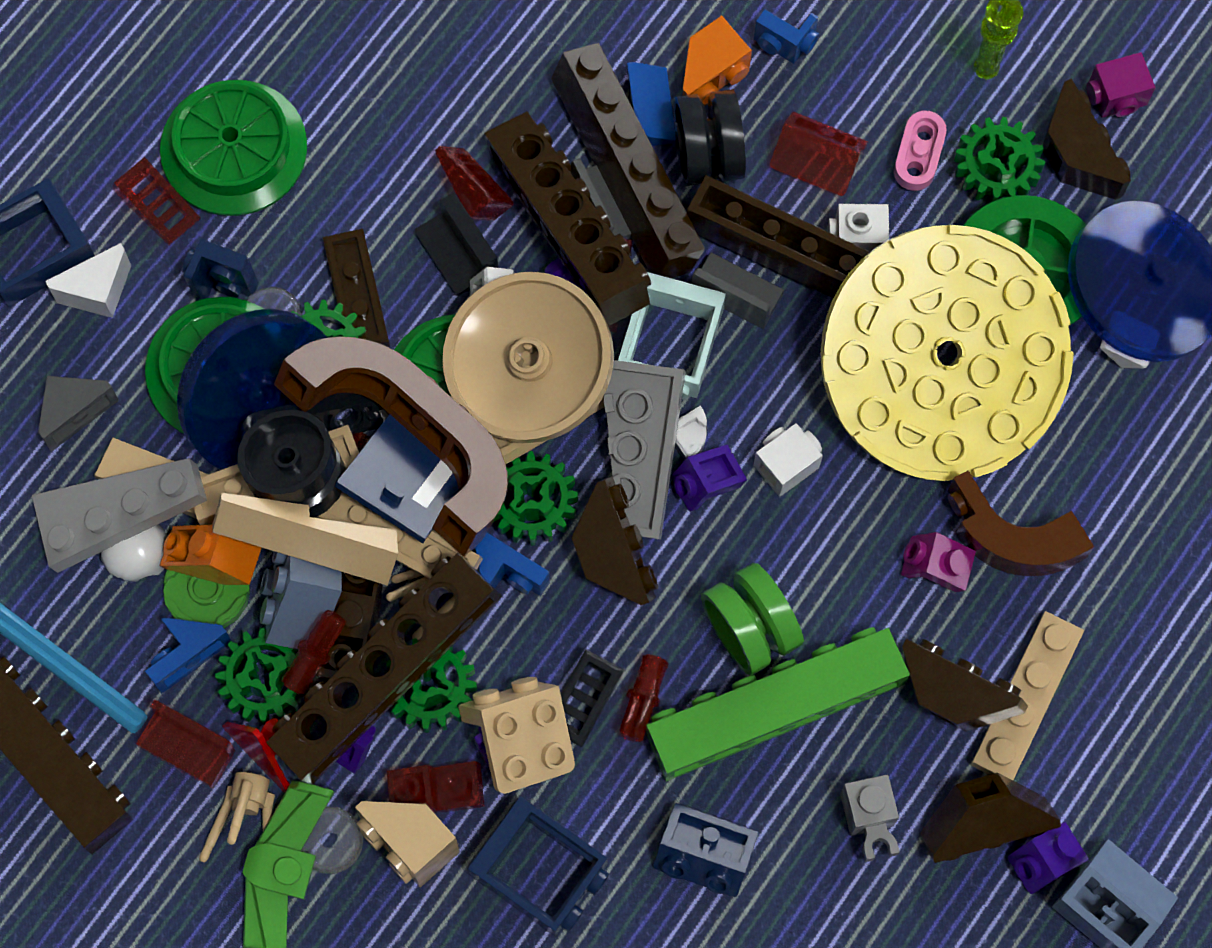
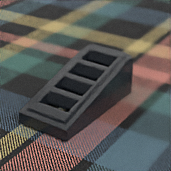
M585 649L561 693L564 712L584 723L581 731L567 723L570 741L580 747H583L625 672V669L589 649ZM588 666L609 676L610 678L605 684L585 673ZM582 681L600 691L601 694L598 700L576 688L578 683ZM571 696L592 707L593 709L588 715L568 704Z

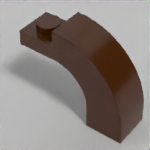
M968 470L954 477L948 489L950 493L948 501L951 508L958 517L964 516L966 519L960 523L956 536L964 546L976 551L975 556L979 560L997 570L1019 576L1054 574L1085 560L1094 548L1093 543L1072 511L1039 527H1020L1005 521L996 514Z

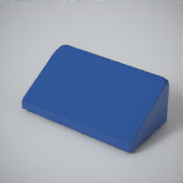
M637 62L627 63L630 104L651 145L676 144L667 68Z

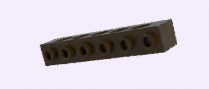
M528 111L485 132L484 135L490 158L574 282L597 305L608 326L650 305L647 287L651 285V280L646 269L640 262L634 264L630 259L631 252L623 236L620 233L614 236L609 229L611 224L606 212L600 205L593 206L590 201L589 189L581 177L575 179L570 173L572 168L564 152L561 149L555 151L551 146L553 141L546 126L542 122L536 124Z
M458 552L452 558L447 556L439 561L430 573L432 578L421 589L416 587L409 591L399 603L401 609L389 621L383 619L378 622L367 635L369 641L359 651L352 650L337 663L335 667L337 672L326 683L323 681L319 682L307 692L304 697L306 703L294 715L289 713L274 725L272 729L274 735L266 743L301 781L314 784L502 597ZM452 592L455 597L452 609L446 613H438L436 609L438 598L444 593ZM413 624H421L423 628L421 639L416 644L407 645L405 642L406 630ZM382 655H389L391 660L389 671L381 677H376L373 671L374 662ZM356 686L359 691L358 701L353 707L345 709L342 704V695L347 688ZM324 717L327 723L326 733L322 738L313 740L310 734L311 725L316 719Z

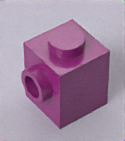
M1142 52L1096 64L1086 85L1088 98L1092 105H1097L1102 118L1114 114L1117 117H1124L1134 113L1139 107L1148 105L1156 88Z

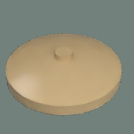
M521 272L506 275L478 289L464 302L454 316L443 347V372L451 397L458 404L464 406L486 428L490 435L517 443H535L551 440L580 425L591 415L602 400L611 379L614 363L611 332L603 314L593 300L573 283L561 277L541 272Z

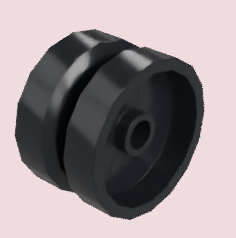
M734 89L711 93L708 99V118L703 101L698 94L676 96L674 103L675 142L685 185H698L702 183L706 175L711 177L712 157L716 173L722 181L744 179L746 173L745 142L740 107Z
M295 409L275 411L257 420L244 434L238 448V468L254 497L309 505L310 517L313 518L327 512L340 498L342 491L336 488L335 484L345 472L346 466L324 423L311 413Z

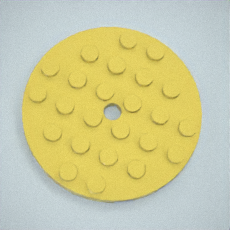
M941 225L918 228L889 239L873 249L859 261L840 285L831 302L822 332L821 369L825 389L834 413L843 428L865 452L879 462L905 474L928 480L950 481L967 470L972 477L976 478L1007 466L1009 461L1019 456L1024 450L1034 446L1054 421L1063 404L1072 374L1073 351H1071L1069 325L1071 323L1060 292L1056 291L1050 279L1044 273V268L1017 244L990 231L969 226ZM946 341L954 343L958 352L957 358L950 365H942L937 356V347Z

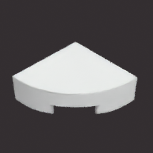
M701 406L682 416L678 421L675 447L684 460L689 456L701 453L706 442L707 419Z

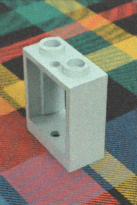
M647 272L651 280V285L647 287L650 305L708 320L692 376L685 375L682 399H687L688 396L697 398L724 310L726 293ZM649 305L632 314L618 361L644 364L634 361L633 357Z

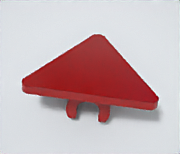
M276 717L270 719L265 723L261 732L257 728L229 721L222 725L233 740L285 793L289 783L274 757L276 753L266 743L274 735L272 729L279 720Z

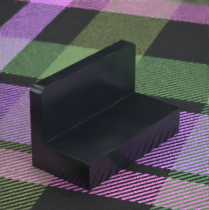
M453 192L440 200L441 214L417 227L415 235L454 295L460 296L470 290V280L486 267L498 268V258Z

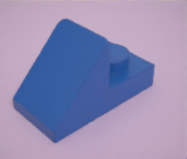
M489 533L475 547L476 554L483 558L479 565V573L494 588L497 587L503 576L507 575V582L518 591L527 595L532 591L541 597L550 584V572Z
M161 618L166 628L179 643V646L174 650L167 648L158 653L150 662L152 666L145 670L161 694L228 646L231 639L222 625Z

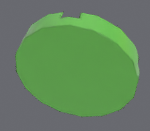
M167 570L163 590L165 605L175 619L222 625L225 629L237 621L247 607L250 585H223Z

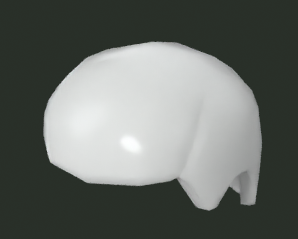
M156 525L102 551L101 561L109 573L126 581L138 582L144 577L159 575L164 570L160 563L164 554V542L168 535L160 525Z

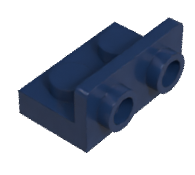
M200 239L196 249H191L185 257L182 272L196 301L208 298L214 284H216V288L231 297L238 298L240 294L253 298L259 282L246 255Z
M675 803L659 846L654 868L672 878L684 879L707 887L712 892L737 897L759 832Z

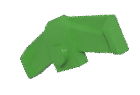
M292 781L256 845L249 849L242 872L245 876L243 948H287L288 896L305 900L317 857L316 855L301 851L329 801L332 799L335 793L333 790L300 781Z

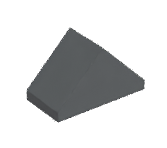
M47 376L38 433L51 452L119 401L112 386L106 380Z

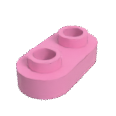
M919 111L913 114L907 121L894 167L895 179L905 189L911 191L925 189L934 179L947 131L944 120L934 112ZM925 132L930 135L931 139L922 140L917 134ZM916 168L921 172V175L912 176L907 170Z

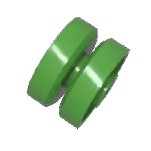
M753 562L734 574V589L719 582L701 593L704 610L716 634L736 664L747 675L752 676L770 665V649L785 656L803 645L802 630L794 612L777 584L759 564Z

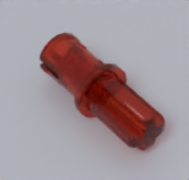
M332 610L325 611L308 639L300 640L297 646L299 649L297 656L281 679L282 682H285L284 685L299 694H305L308 691L318 670H320L323 664H327L330 661L331 657L328 652L345 626V619Z
M650 654L643 655L633 688L627 691L626 696L629 698V702L619 729L621 737L633 742H641L643 740L653 708L660 704L658 694L669 663L661 657Z

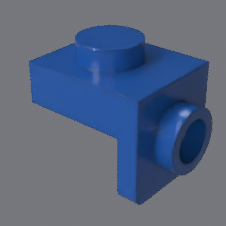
M765 9L756 21L754 40L757 41L758 45L765 52L771 55L778 54L794 64L802 52L808 55L817 43L820 36L816 32L819 17L811 13L801 28L797 29Z

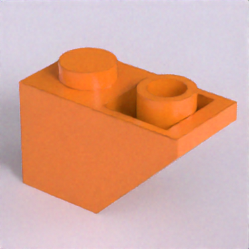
M720 16L698 31L689 40L682 96L698 94L704 106L708 104V99L712 92L720 90L728 83L731 85L737 84L748 74L750 69L752 50L723 16Z
M213 525L173 526L171 533L164 542V554L160 566L167 570L223 585H250L262 547L213 533Z

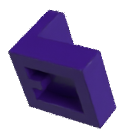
M728 444L687 457L671 476L678 496L683 499L690 512L699 509L707 499L741 488L747 481Z

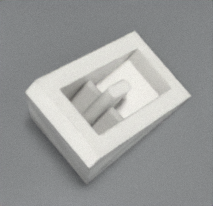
M120 243L45 282L58 304L113 318L131 268V263Z

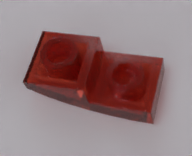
M477 761L432 767L428 764L387 771L389 802L426 804L433 813L485 807L481 764Z

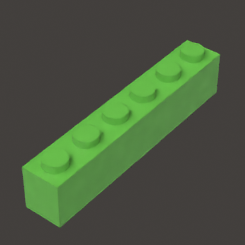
M875 627L865 629L851 637L852 642L839 648L836 647L835 643L825 645L811 653L812 659L797 664L795 659L785 661L772 668L773 674L757 680L755 675L743 678L732 684L733 690L720 696H717L716 692H709L692 700L693 707L678 713L675 708H670L652 716L651 720L653 723L646 726V736L665 781L667 782L905 685L910 674L889 628L876 632Z

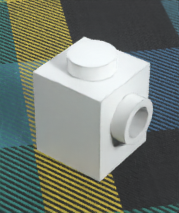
M838 204L835 219L829 218L828 232L871 252L889 240L888 204Z
M795 423L786 431L783 427H780L767 436L763 441L765 446L756 452L754 467L775 493L781 497L819 469L823 456L820 453L822 447L810 431L803 432Z

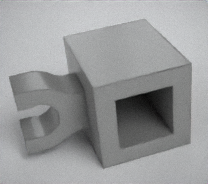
M883 775L846 783L840 796L850 836L863 833L865 835L862 847L865 862L875 859L872 844L877 841L887 845L889 857L898 855L897 841L887 830V828L893 827L899 819L889 776Z

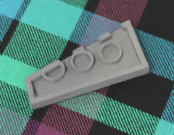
M614 360L611 379L604 394L609 434L608 448L609 455H611L613 479L615 484L620 483L626 492L629 508H626L625 512L630 525L636 524L641 537L661 540L686 371L684 369Z
M190 458L32 495L48 565L57 573L207 501L198 465Z

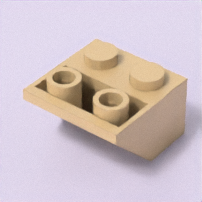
M361 801L355 807L360 817V820L356 823L360 833L376 851L383 846L389 852L386 856L389 866L405 884L413 879L421 888L460 853L456 837L426 804Z

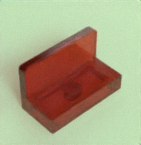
M793 111L783 125L770 161V167L844 196L848 190L855 168L865 152L868 141Z
M154 699L150 705L154 715L136 745L214 789L236 750L229 740Z

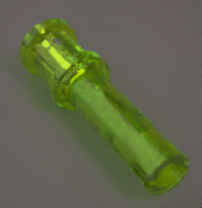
M990 0L986 7L985 17L980 26V34L983 40L974 62V67H977L975 73L983 79H991L998 74L1006 46L1015 40L1018 25L1023 18V7L1018 0Z

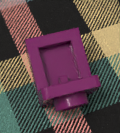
M938 532L912 536L904 551V564L901 575L907 578L924 577L954 592L966 591L976 551Z

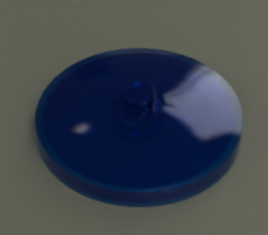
M1127 201L1103 209L1082 227L1070 250L1068 261L1069 284L1079 312L1090 328L1103 341L1114 349L1133 358L1163 362L1186 356L1212 336V247L1192 223L1178 213L1161 205L1143 201Z
M261 309L246 312L225 321L212 330L198 344L188 359L181 375L177 393V410L180 425L193 448L210 464L221 470L238 464V448L243 439L241 425L244 420L252 413L294 404L274 385L283 360L302 346L327 338V336L305 318L295 313L278 309Z

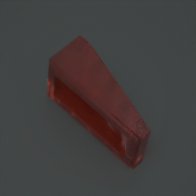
M439 146L435 149V154L460 202L472 219L495 221L514 205L508 194L464 148Z
M145 157L113 183L115 193L169 246L201 218ZM146 178L150 184L136 195L132 189ZM157 189L161 195L146 206L142 201ZM168 200L173 206L157 218L153 212ZM180 211L185 217L168 230L164 224Z

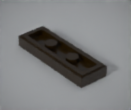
M363 228L323 237L337 303L343 304L342 315L347 317L355 312L357 319L353 324L354 328L365 327L366 334L361 339L374 341L389 347L390 343Z

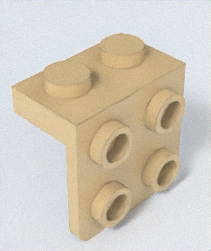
M526 677L511 682V689L499 692L498 689L479 691L472 695L473 701L458 705L462 722L481 726L493 786L497 792L506 794L567 774L574 769L575 761L558 685L538 682L537 677Z

